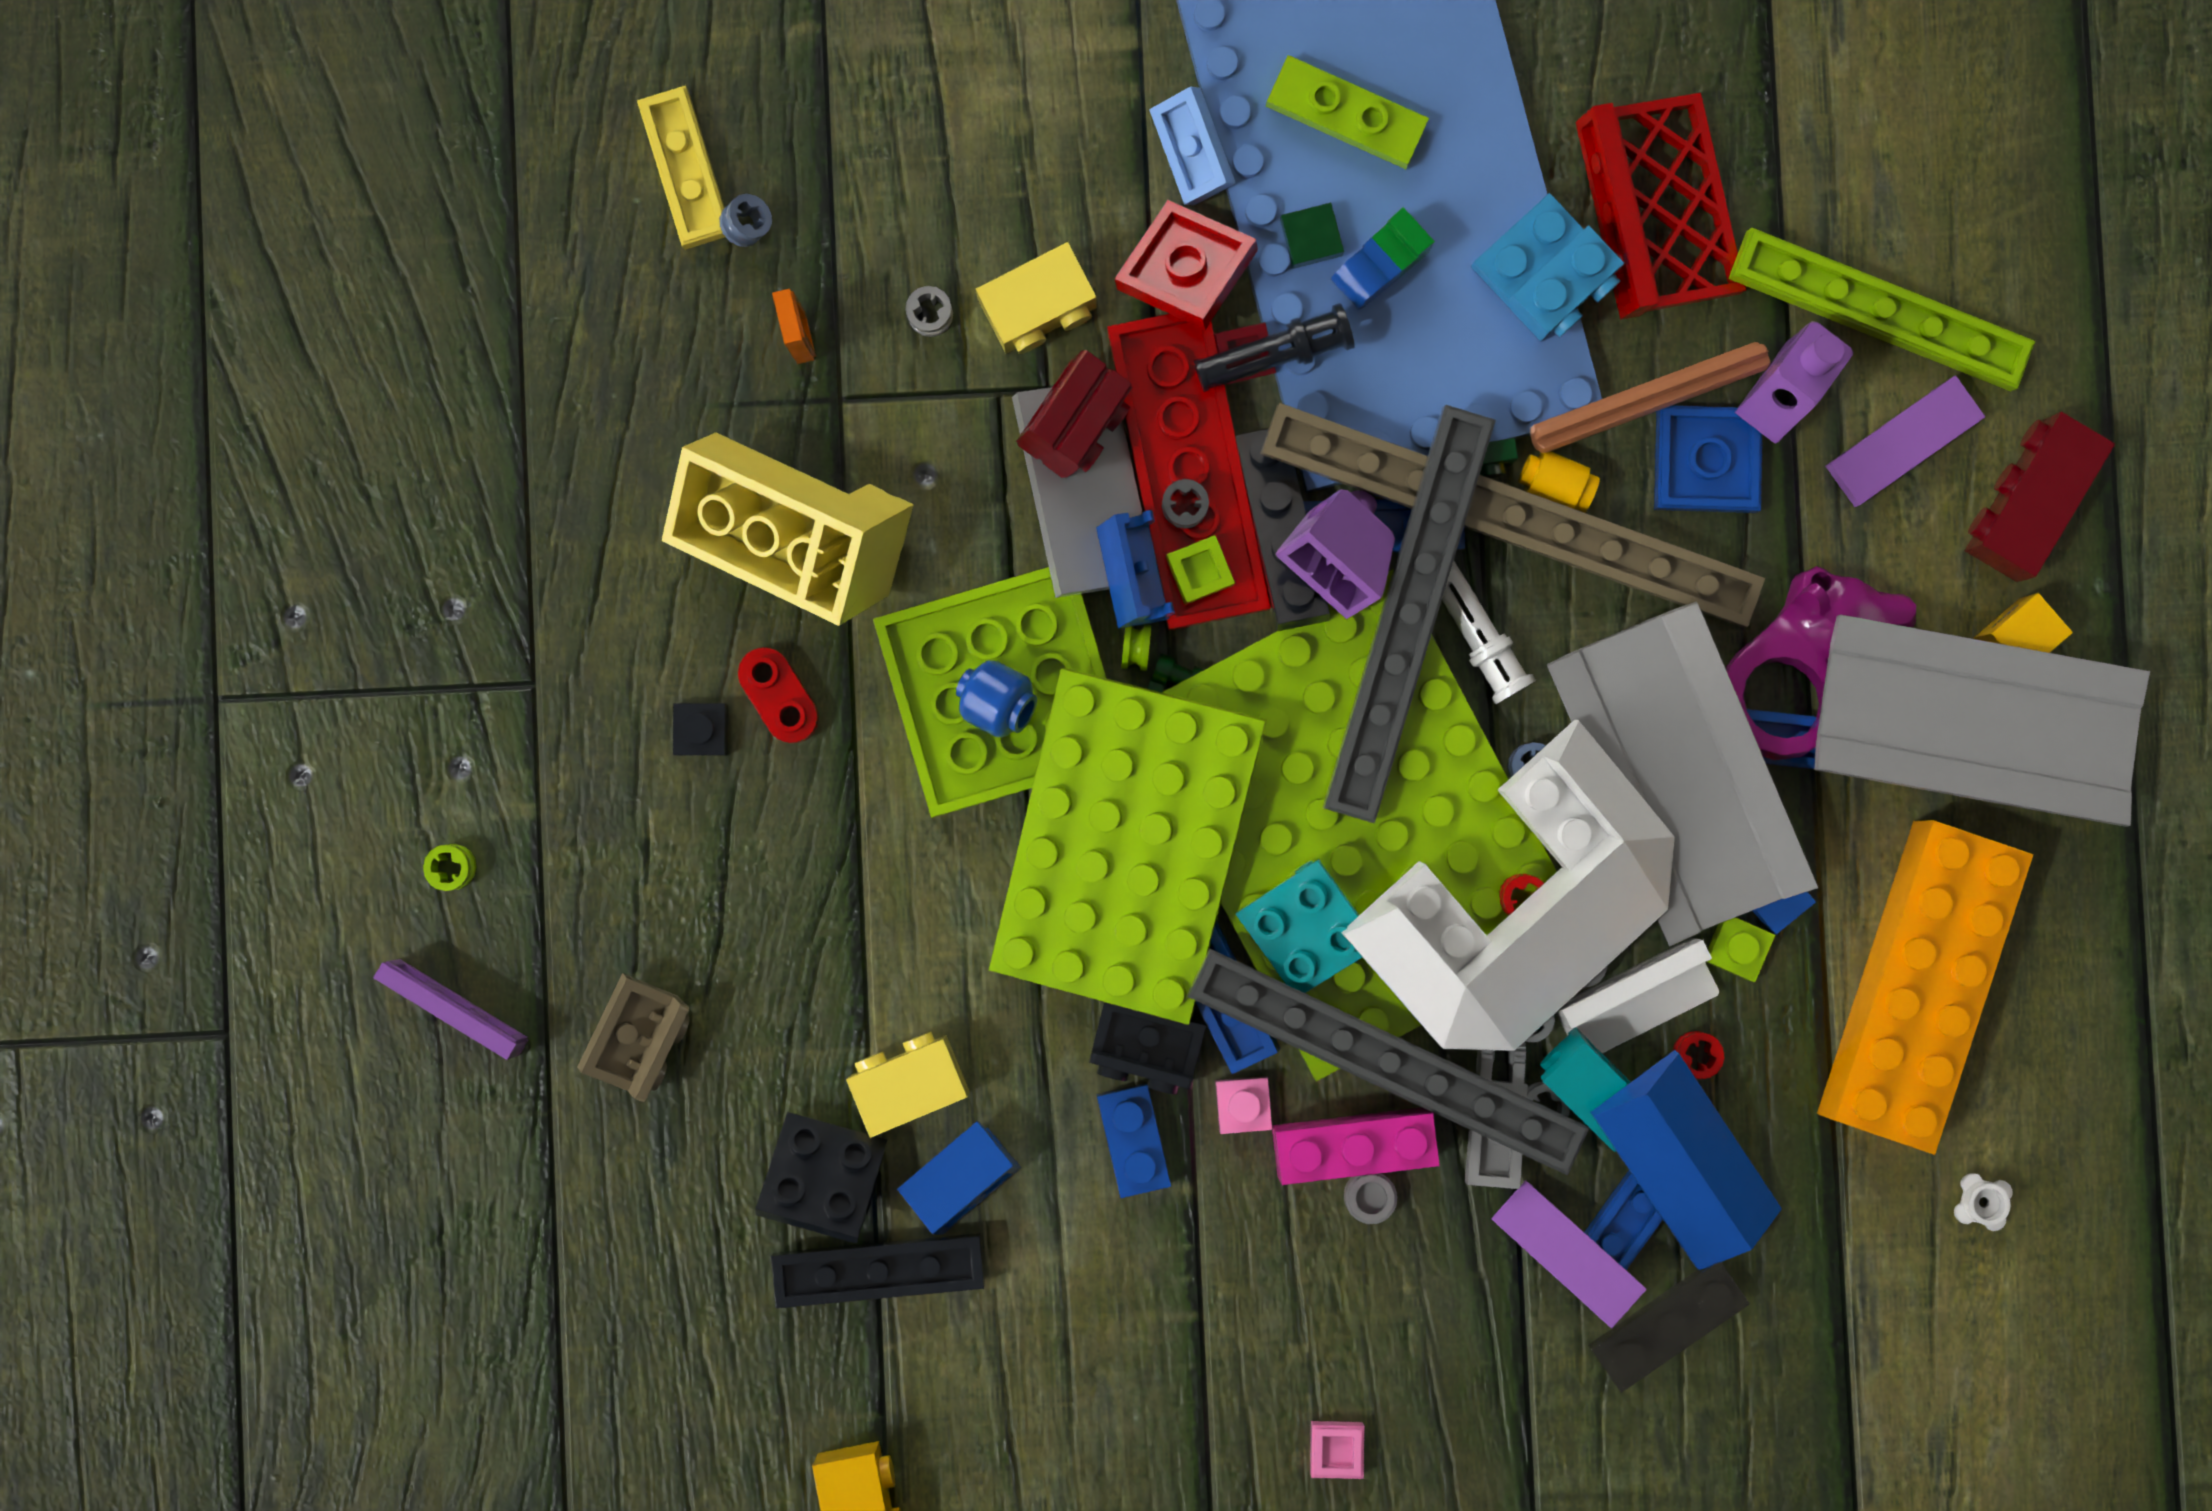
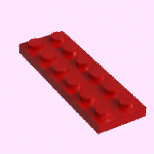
M1171 314L1107 326L1115 371L1129 381L1133 387L1123 401L1130 406L1125 420L1144 512L1152 510L1155 522L1149 525L1165 601L1166 603L1173 602L1175 614L1167 619L1168 630L1269 611L1271 607L1225 384L1204 392L1194 364V360H1201L1218 353L1212 322L1204 330ZM1182 479L1194 480L1201 484L1206 490L1209 499L1208 511L1203 521L1197 526L1188 529L1177 528L1170 524L1164 517L1162 510L1163 495L1166 489L1175 481ZM1177 492L1171 498V501H1176V507L1171 509L1178 516L1184 512H1188L1193 516L1200 509L1194 506L1195 501L1199 499L1192 492L1185 497ZM1216 535L1235 584L1185 605L1165 557L1171 552Z

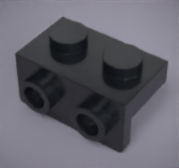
M1104 1002L1089 1063L1099 1065L1097 1074L1104 1077L1127 1081L1129 1074L1148 1078L1147 1087L1178 1095L1180 1087L1192 1088L1193 1074L1206 1024L1191 1020L1190 1024L1187 1025Z

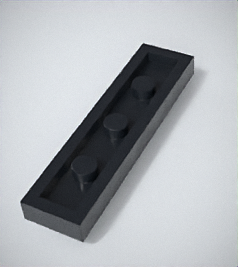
M1268 429L1235 435L1277 630L1283 631L1327 622L1330 618L1327 601L1276 556L1277 550L1306 516V511L1295 466L1260 454Z
M980 1233L776 1252L771 1255L775 1308L984 1289L985 1287Z

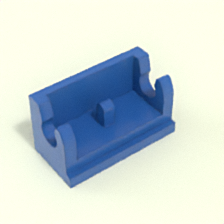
M1147 510L1141 515L1129 518L1128 512L1115 514L1096 527L1118 628L1165 621L1169 619V616L1175 614L1173 602L1166 603L1149 528V525L1155 522L1152 510Z
M976 1121L897 1190L932 1234L943 1235L1022 1167L988 1127L985 1129L979 1121Z

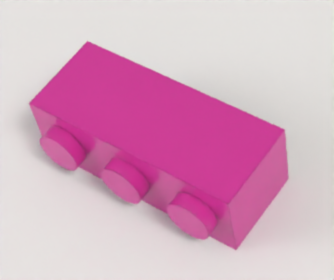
M1423 1107L1272 1125L1277 1175L1282 1185L1440 1166L1434 1116L1431 1111Z

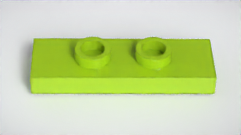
M1287 55L1265 106L1403 169L1407 168L1429 120L1426 116L1290 55Z

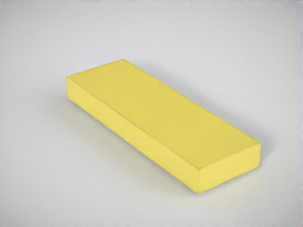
M686 85L637 100L682 247L686 250L725 238L720 228L719 220L725 206Z

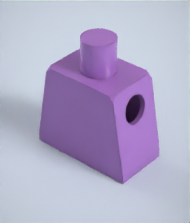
M1811 321L1784 344L1735 413L1776 444L1822 399L1853 356L1851 347L1818 322ZM1785 389L1794 396L1785 404H1782L1775 397V390Z
M1340 489L1307 513L1277 550L1276 556L1343 617L1348 619L1382 598L1395 537L1393 532L1374 515L1377 503L1371 494L1361 490L1350 493L1348 490Z

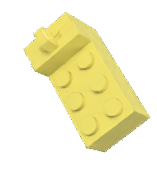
M713 433L682 447L662 541L840 626L889 596L914 504L892 496L871 484H867L848 494L719 433Z

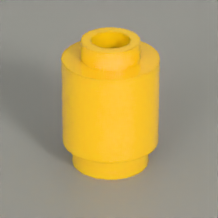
M1552 451L1540 453L1538 457L1530 454L1518 479V483L1525 485L1524 491L1586 513L1591 505L1600 482V477L1590 474V467Z

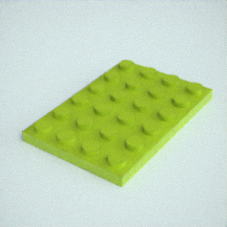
M1062 668L989 971L1189 1025L1192 1020L1196 1000L1189 998L1187 994L1210 948L1267 719Z

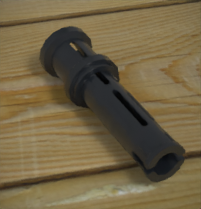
M1342 304L1333 305L1331 312L1305 321H1301L1299 318L1292 319L1290 323L1286 324L1287 330L1244 343L1238 347L1201 360H1194L1203 391H1209V389L1252 376L1297 360L1299 364L1304 363L1306 365L1312 363L1313 357L1340 347H1344L1346 350L1355 348L1352 330ZM1329 329L1333 330L1328 335L1312 339V336ZM1291 343L1292 347L1281 351L1278 350L1280 346ZM1268 351V355L1229 369L1226 368L1227 364Z

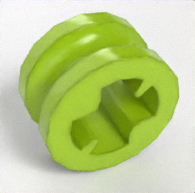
M1145 625L1141 630H1137L1133 626L1125 627L1121 669H1128L1130 665L1135 664L1140 667V671H1147L1151 625Z
M458 844L435 847L425 857L423 864L424 876L428 883L435 889L442 891L465 887L474 878L477 868L472 852L465 846ZM446 853H451L452 862L460 863L461 865L460 873L452 874L453 882L448 881L446 872L439 871L438 869L439 861L448 860L445 855Z

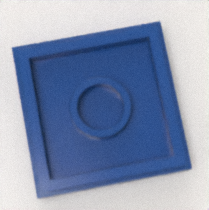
M1669 406L1656 411L1654 510L1757 513L1761 511L1762 433L1735 413L1737 408Z

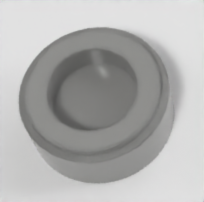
M1383 1173L1354 1176L1346 1183L1344 1202L1348 1211L1356 1220L1365 1224H1377L1388 1219L1394 1212L1397 1205V1192L1393 1183Z

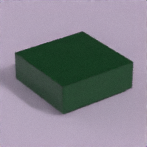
M1331 202L1281 215L1280 222L1293 269L1343 256L1344 249Z

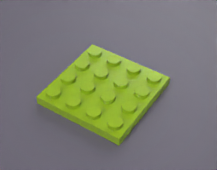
M1049 567L873 619L931 818L1032 789L1060 670L1068 668L1106 678L1082 594L1055 598ZM994 660L1026 675L1033 685V694L1037 697V706L1024 730L1020 733L1013 731L1006 737H995L962 718L959 711L960 697L956 696V688L966 670L969 668L975 670L985 661Z

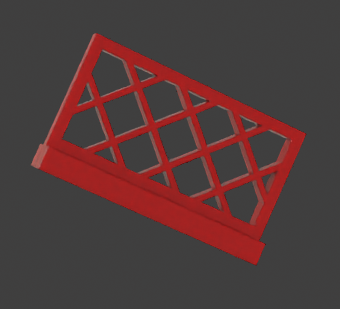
M1701 92L1614 107L1613 103L1595 105L1575 123L1601 238L1624 262L1622 267L1615 273L1621 282L1613 289L1620 320L1639 317L1648 311L1740 295L1745 292V285L1728 279L1738 252ZM1688 109L1692 131L1686 140L1663 125L1670 112ZM1660 114L1657 120L1650 115ZM1633 118L1650 130L1639 149L1623 138L1619 120ZM1656 135L1679 151L1668 169L1645 154ZM1627 156L1632 159L1630 163H1628ZM1685 156L1701 166L1704 179L1697 190L1675 175ZM1638 164L1661 180L1650 198L1634 188L1631 175ZM1667 185L1690 200L1679 219L1657 204ZM1638 206H1640L1641 208H1643V210H1642L1641 213H1640V211H1639V207H1638ZM1696 206H1699L1713 217L1715 229L1709 239L1686 224ZM1649 214L1673 229L1661 248L1645 237L1643 224ZM1679 234L1701 249L1691 268H1688L1668 254ZM1708 255L1724 265L1728 284L1714 286L1697 274ZM1650 256H1652L1653 258H1655L1652 263H1651ZM1661 263L1684 279L1674 294L1663 296L1658 294L1654 275ZM1691 284L1697 288L1696 290L1687 291Z

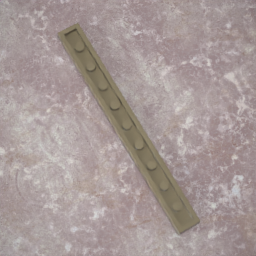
M1282 403L1276 406L1260 452L1261 455L1411 509L1428 457ZM1481 475L1478 477L1464 528L1681 606L1697 601L1702 613L1740 627L1749 626L1765 581L1764 577Z

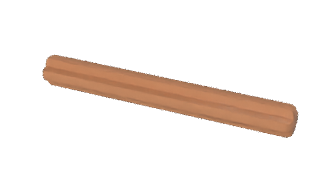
M1753 342L1534 424L1530 428L1533 446L1541 453L1550 452L1765 371L1770 366L1768 350L1764 344Z

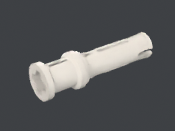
M1453 561L1442 601L1473 651L1469 654L1471 658L1469 660L1473 667L1481 669L1495 692L1492 699L1495 704H1498L1532 684L1536 679L1533 674L1525 673L1511 650L1513 641L1510 636L1507 637L1505 633L1499 635L1480 604L1478 597L1471 589L1455 561ZM1450 584L1454 585L1462 600L1464 601L1465 605L1467 606L1468 610L1470 611L1471 615L1473 616V623L1470 622L1469 618L1467 617L1466 613L1464 612L1463 608L1461 607L1460 603L1458 602L1457 598L1452 592ZM1478 630L1482 631L1488 643H1483L1477 633ZM1497 659L1508 674L1509 682L1506 681L1495 662Z

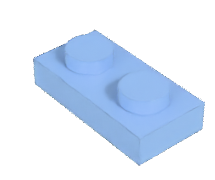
M1190 86L1149 109L1184 205H1196L1236 184L1201 88Z

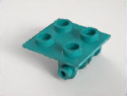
M1319 859L1315 862L1312 860L1306 862L1295 871V875L1236 912V916L1285 984L1303 993L1308 992L1362 958L1355 947L1341 933L1347 929V926L1359 914Z

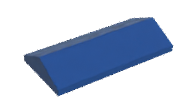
M1676 1050L1590 1112L1698 1270L1752 1250L1782 1210Z

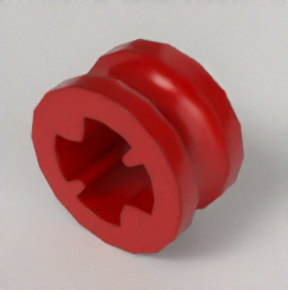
M1514 874L1507 878L1499 890L1500 905L1503 912L1509 916L1516 910L1513 905L1518 901L1511 898L1515 887L1524 890L1528 883H1530L1537 891L1544 882L1537 877L1527 874Z
M1689 1031L1679 1036L1672 1052L1676 1050L1681 1055L1697 1079H1707L1717 1074L1723 1066L1725 1058L1724 1050L1719 1040L1710 1034L1700 1031ZM1703 1040L1706 1043L1704 1052L1710 1055V1059L1706 1065L1698 1062V1069H1692L1690 1067L1692 1058L1686 1055L1687 1048L1690 1045L1699 1047L1698 1041Z

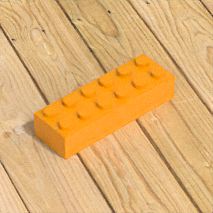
M1934 820L1913 821L1817 1111L1818 1115L1933 1155L1936 1154L2034 854Z

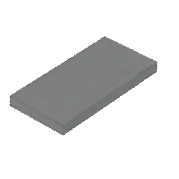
M1051 388L1017 392L1012 397L1020 434ZM1123 422L1113 432L1107 428L1104 430L1097 441L1104 449L1087 472L1079 468L1067 479L1061 478L1043 465L1040 459H1035L1023 450L1055 598L1109 589L1096 527L1115 514L1128 512L1129 518L1143 513Z

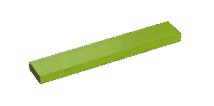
M1750 228L1746 231L1728 278L2008 391L2018 389L2035 341L1755 228Z

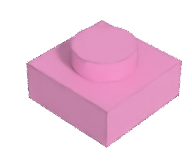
M1267 1076L1215 1080L1220 1134L1272 1130Z

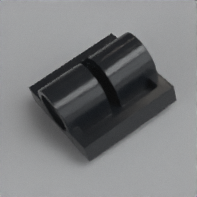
M787 1112L755 1208V1215L857 1243L863 1222L866 1220L873 1199L879 1170L887 1147V1139L876 1136L870 1138L868 1134Z

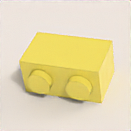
M1068 242L976 288L978 301L1006 354L1017 349L1019 354H1024L1039 347L1046 341L1045 334L1060 326H1063L1065 331L1072 330L1091 319L1090 311L1097 308L1096 295Z
M930 1031L902 1043L906 1051L905 1053L887 1060L882 1051L854 1063L857 1073L850 1075L846 1081L870 1138L968 1097L970 1094L969 1088L947 1035L935 1040Z

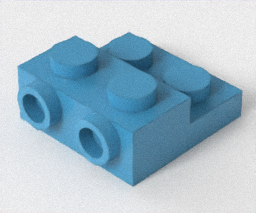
M1548 193L1478 257L1471 265V268L1541 342L1552 331L1560 338L1581 319L1583 315L1577 308L1590 296L1598 303L1621 282L1615 273L1622 267L1624 262L1589 225L1583 229L1563 206Z

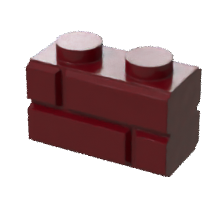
M1081 350L1067 364L1016 440L1017 445L1035 459H1040L1043 465L1061 478L1067 479L1079 468L1087 472L1104 449L1097 442L1104 430L1107 428L1113 432L1130 409V406L1123 401L1133 388L1131 383L1113 369L1106 368V364L1089 351Z

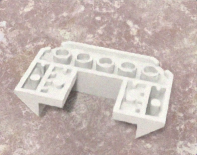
M1575 719L1498 789L1499 793L1562 868L1491 933L1486 936L1428 866L1420 861L1349 924L1346 930L1341 932L1443 1049L1515 1051L1668 910L1675 836L1579 720Z

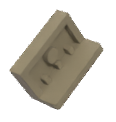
M622 973L577 1068L582 1074L624 1089L634 1099L645 1102L650 1091L657 1090L664 1079L667 1069L665 1059L673 1043H679L687 1031L689 1007L679 996Z

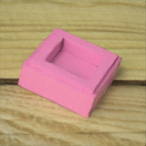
M1311 1421V1478L1364 1479L1365 1426L1363 1422Z

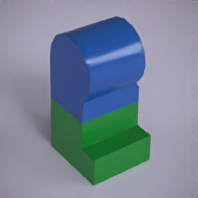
M1402 207L1387 221L1385 226L1363 244L1361 250L1355 253L1335 272L1331 280L1354 306L1360 310L1429 253L1435 241Z

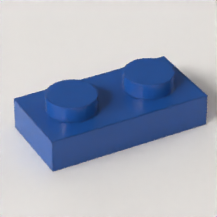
M1147 1083L1097 1095L1120 1198L1171 1187Z

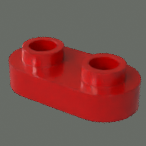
M756 648L748 652L739 664L738 679L770 733L777 739L787 743H800L809 739L818 727L819 712L789 661L784 655L771 648ZM761 664H769L773 671L771 679L765 683H760L755 678V670ZM795 707L800 713V720L796 725L788 727L783 723L782 714L787 708Z

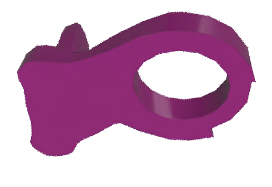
M1818 566L1795 575L1791 582L1785 605L1779 615L1759 635L1739 650L1725 668L1763 757L1772 760L1797 758L1816 748L1830 643L1836 617L1838 615H1846L1913 628L1916 624V604L1910 597L1904 594L1879 592L1857 578L1833 575ZM1779 662L1792 665L1807 675L1816 689L1819 702L1816 720L1807 733L1802 736L1782 738L1769 735L1755 725L1747 713L1743 696L1746 680L1758 666Z

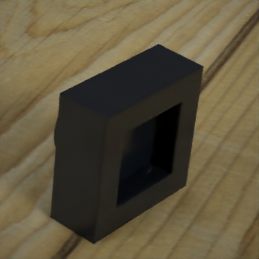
M673 703V755L728 756V704Z

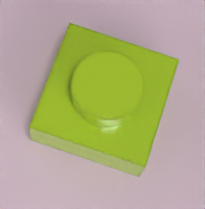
M1216 535L1171 552L1165 557L1185 605L1235 584Z
M1736 917L1719 923L1708 947L1712 959L1706 962L1745 980L1756 982L1775 934Z

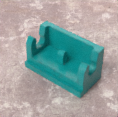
M1575 1027L1542 1060L1540 1066L1545 1072L1541 1079L1615 1152V1148L1590 1112L1631 1083V1081Z

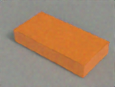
M790 288L773 292V300L785 346L797 364L814 361L816 353L806 312L796 294Z

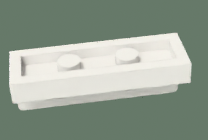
M1689 938L1575 995L1556 1014L1567 1036L1569 1035L1568 1032L1577 1027L1604 1053L1718 996L1719 989L1705 963L1712 959L1703 940Z

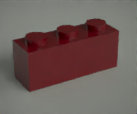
M2059 412L2042 421L2037 419L2029 427L2020 443V446L2025 448L2016 465L2011 463L2001 473L1994 486V490L1999 492L1990 508L1985 507L1977 514L1968 529V534L1973 537L1964 551L2015 582L2028 580L2038 575L2115 446V443L2063 412Z

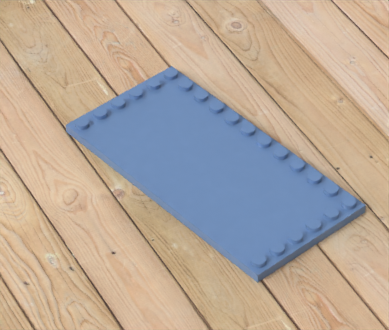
M1176 0L1198 85L1201 88L1236 184L1226 189L1236 230L1255 238L1257 241L1258 251L1247 266V272L1261 323L1266 322L1268 336L1287 330L1286 324L1290 323L1292 319L1299 318L1301 321H1305L1332 311L1333 305L1341 303L1352 330L1355 348L1346 350L1344 347H1340L1313 357V362L1306 365L1304 363L1299 364L1297 360L1275 367L1276 373L1274 374L1282 404L1428 456L1444 405L1495 419L1489 441L1491 442L1530 436V428L1534 424L1602 399L1581 319L1560 338L1552 331L1540 342L1471 268V265L1478 257L1547 195L1496 0ZM1287 55L1428 117L1429 120L1407 168L1403 169L1265 107ZM1331 202L1344 249L1343 256L1293 269L1280 222L1281 215ZM1404 207L1435 242L1423 259L1368 305L1358 310L1333 283L1331 277L1348 259L1361 250L1363 244L1385 226L1393 215ZM1329 329L1312 336V339L1328 335L1333 330ZM1291 343L1280 346L1278 350L1281 351L1292 347ZM1299 468L1306 493L1342 484Z

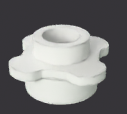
M1975 1173L1965 1175L1960 1182L1963 1189L1961 1202L1954 1208L1956 1219L1963 1224H1970L1971 1222L1981 1223L1991 1231L2002 1229L2006 1224V1217L2011 1207L2010 1198L2013 1195L2011 1186L2003 1180H1997L1994 1183L1982 1180L1980 1175ZM1982 1197H1985L1988 1201L1984 1207L1979 1205V1200Z

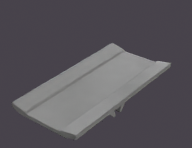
M1697 601L1658 615L1547 664L1571 722L1575 719L1581 722L1675 836L1668 910L1658 919L1669 947L1700 933L1706 928L1777 900L1786 899L1818 888Z
M1838 615L1830 643L1816 740L1814 770L2128 827L2131 826V784L2140 714L2144 704L2150 671Z

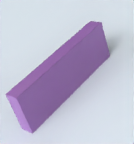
M1955 375L1825 465V467L1853 506L1857 507L1985 418V415Z
M401 959L382 962L373 977L506 1060L519 1056L528 1042L527 1036Z
M1526 1180L1520 1186V1189H1517L1491 1218L1611 1329L1647 1290Z

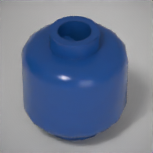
M994 660L985 661L975 670L972 668L966 670L956 688V696L960 697L959 711L962 718L995 737H1006L1013 731L1020 733L1030 722L1037 706V697L1033 694V685L1026 675Z

